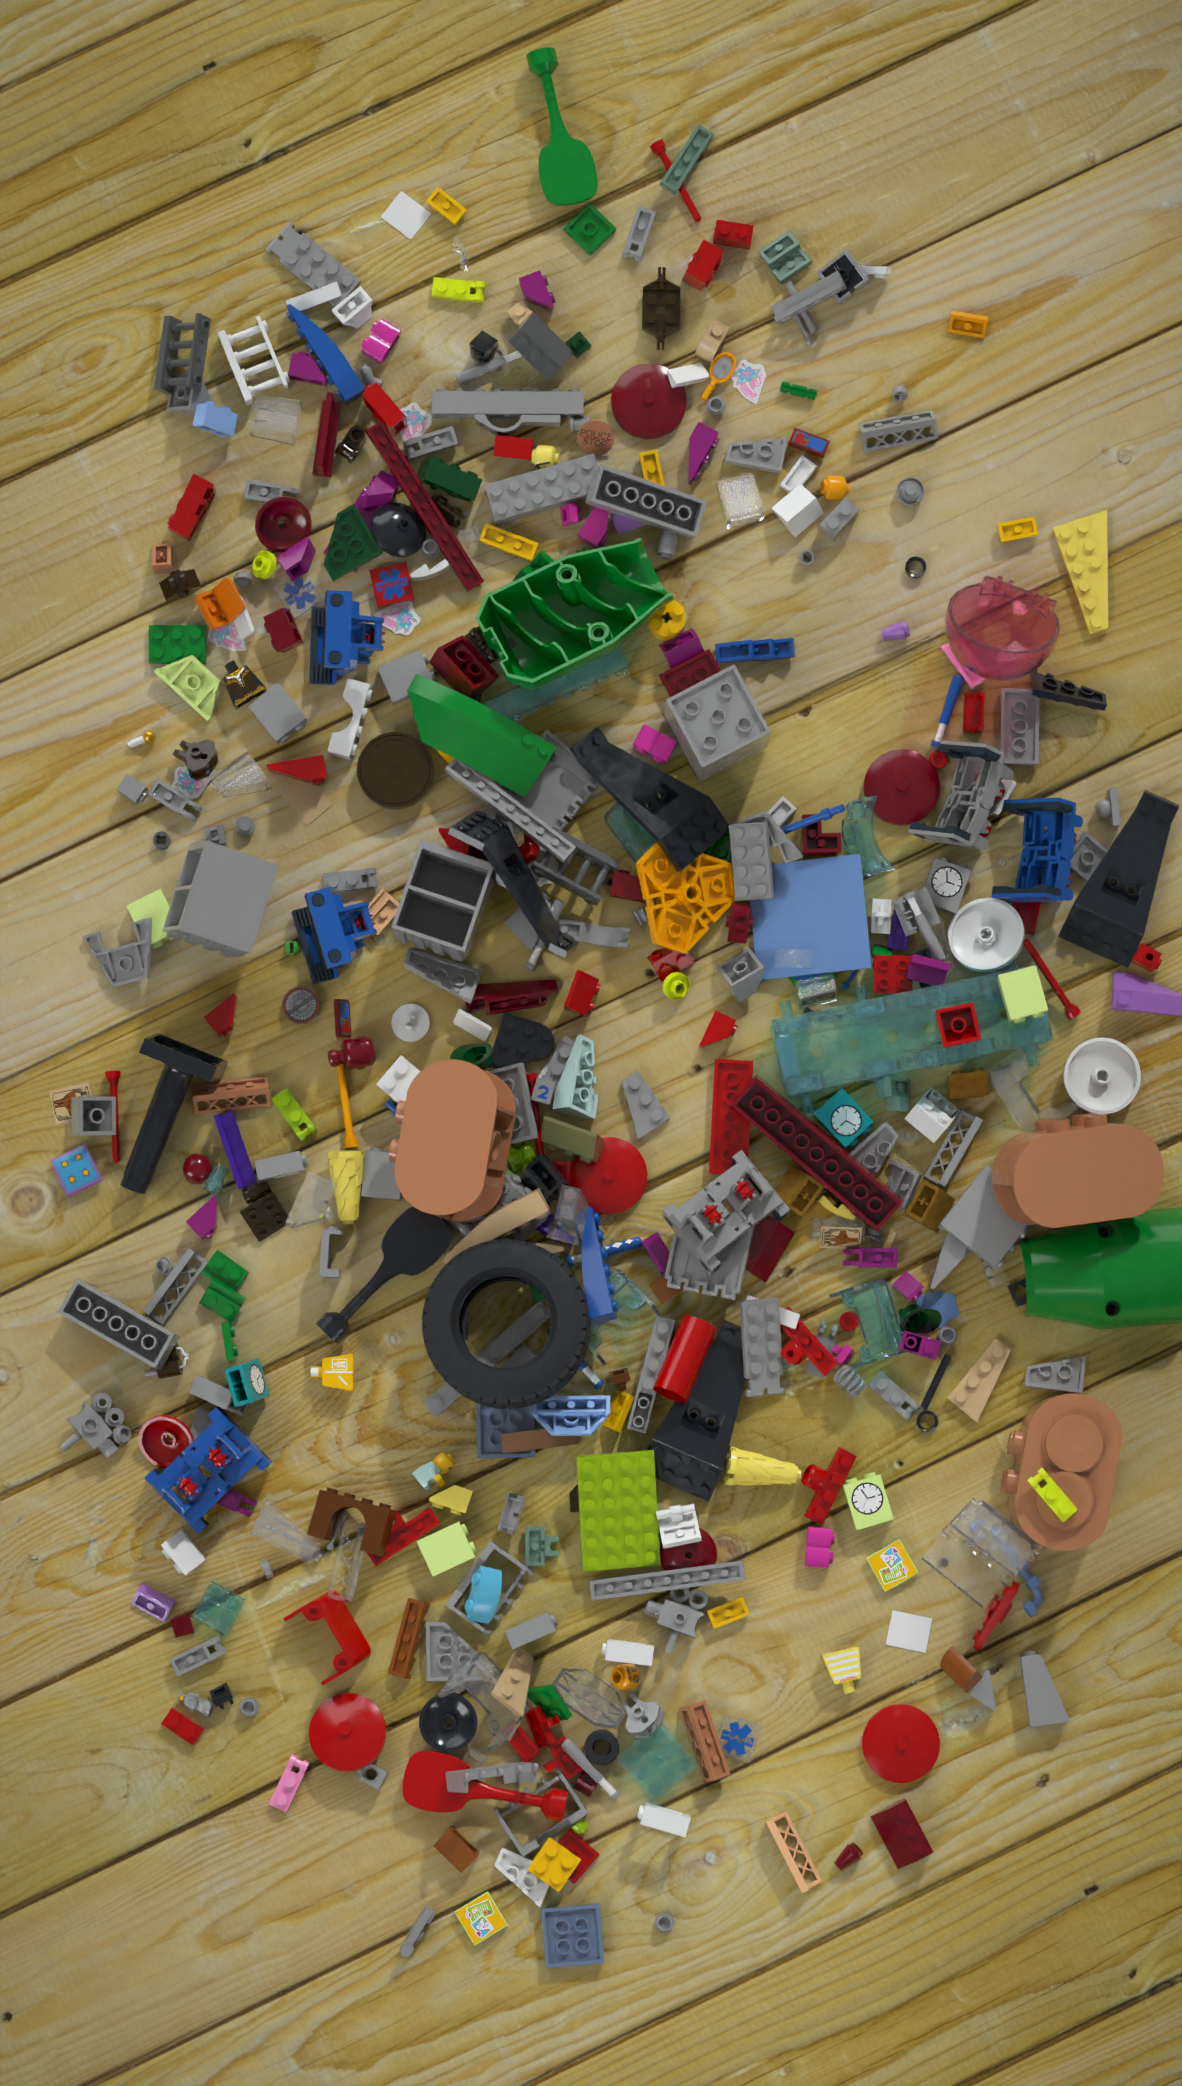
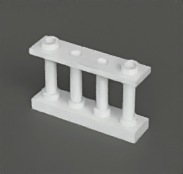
M260 316L256 317L258 325L234 335H226L225 330L217 332L247 406L254 403L252 397L255 394L283 383L285 390L289 389L287 383L290 382L287 372H282L266 333L269 331L265 320L261 321ZM262 332L265 340L264 343L239 353L237 351L233 352L231 346L234 345V342ZM269 349L272 357L271 360L246 370L244 368L240 369L238 363L242 359ZM276 366L279 374L278 377L253 387L247 386L245 380L249 376Z

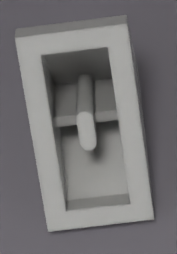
M987 1669L983 1670L981 1673L983 1678L968 1693L994 1710L996 1705L990 1672Z

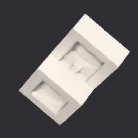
M446 559L431 569L424 564L411 573L410 578L412 581L431 579L449 570L450 565Z

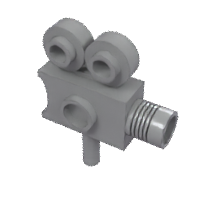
M105 1393L95 1395L92 1399V1406L85 1402L82 1410L76 1416L66 1418L76 1433L61 1444L60 1448L65 1452L82 1438L91 1450L97 1447L108 1458L118 1449L109 1438L113 1433L109 1427L115 1428L123 1423V1412L118 1408L110 1409L112 1400L109 1395ZM100 1399L105 1400L104 1406L99 1405ZM97 1412H99V1413H104V1412H106L105 1415H104V1420H103V1418H102ZM112 1414H116L118 1416L117 1421L112 1420Z
M689 1588L671 1590L670 1594L673 1602L666 1599L664 1604L649 1599L644 1614L657 1618L658 1625L672 1630L664 1652L672 1654L680 1633L696 1639V1626L699 1620L705 1616L699 1610L705 1608L708 1604V1596L703 1590L697 1589L691 1593ZM683 1590L684 1595L681 1597L677 1596V1591ZM701 1597L702 1602L699 1604L696 1603L695 1598ZM689 1599L691 1607L682 1603Z

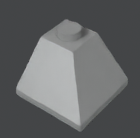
M188 373L175 374L174 378L187 377ZM202 382L201 392L187 388L186 385L173 386L172 394H169L166 412L194 416L197 404L210 401V395L204 382Z
M750 948L745 949L717 966L718 971L738 1002L756 993L765 972L764 966Z

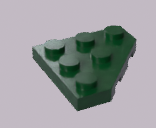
M354 504L337 513L327 555L323 565L333 582L383 554Z

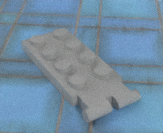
M288 222L279 233L283 239L280 241L275 237L265 251L270 255L273 252L280 258L279 263L311 290L337 282L341 296L326 301L333 308L336 307L361 283V280L306 234L302 233L300 235L293 229L295 226Z
M779 1298L740 1301L744 1378L748 1379V1389L745 1390V1396H763V1388H765L766 1395L784 1393V1388L780 1386L779 1375H783Z

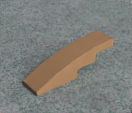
M546 1429L501 1434L503 1453L579 1444L578 1436H552Z

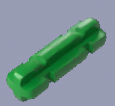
M785 381L781 383L780 392H789L790 395L802 398L807 397L810 400L816 399V389L810 388L809 390L807 387L796 384L790 385L789 382Z

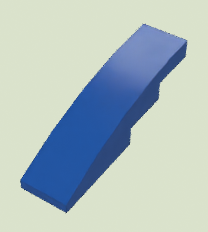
M794 638L744 640L715 644L717 663L796 658Z

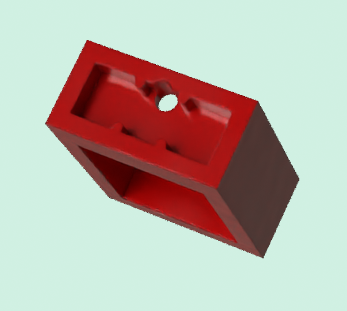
M377 383L369 384L364 388L362 398L365 406L379 422L383 421L394 438L408 426L405 414Z

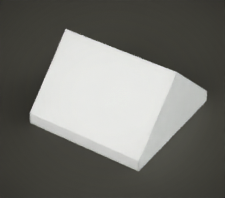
M801 484L771 508L794 537H797L824 514L816 497Z

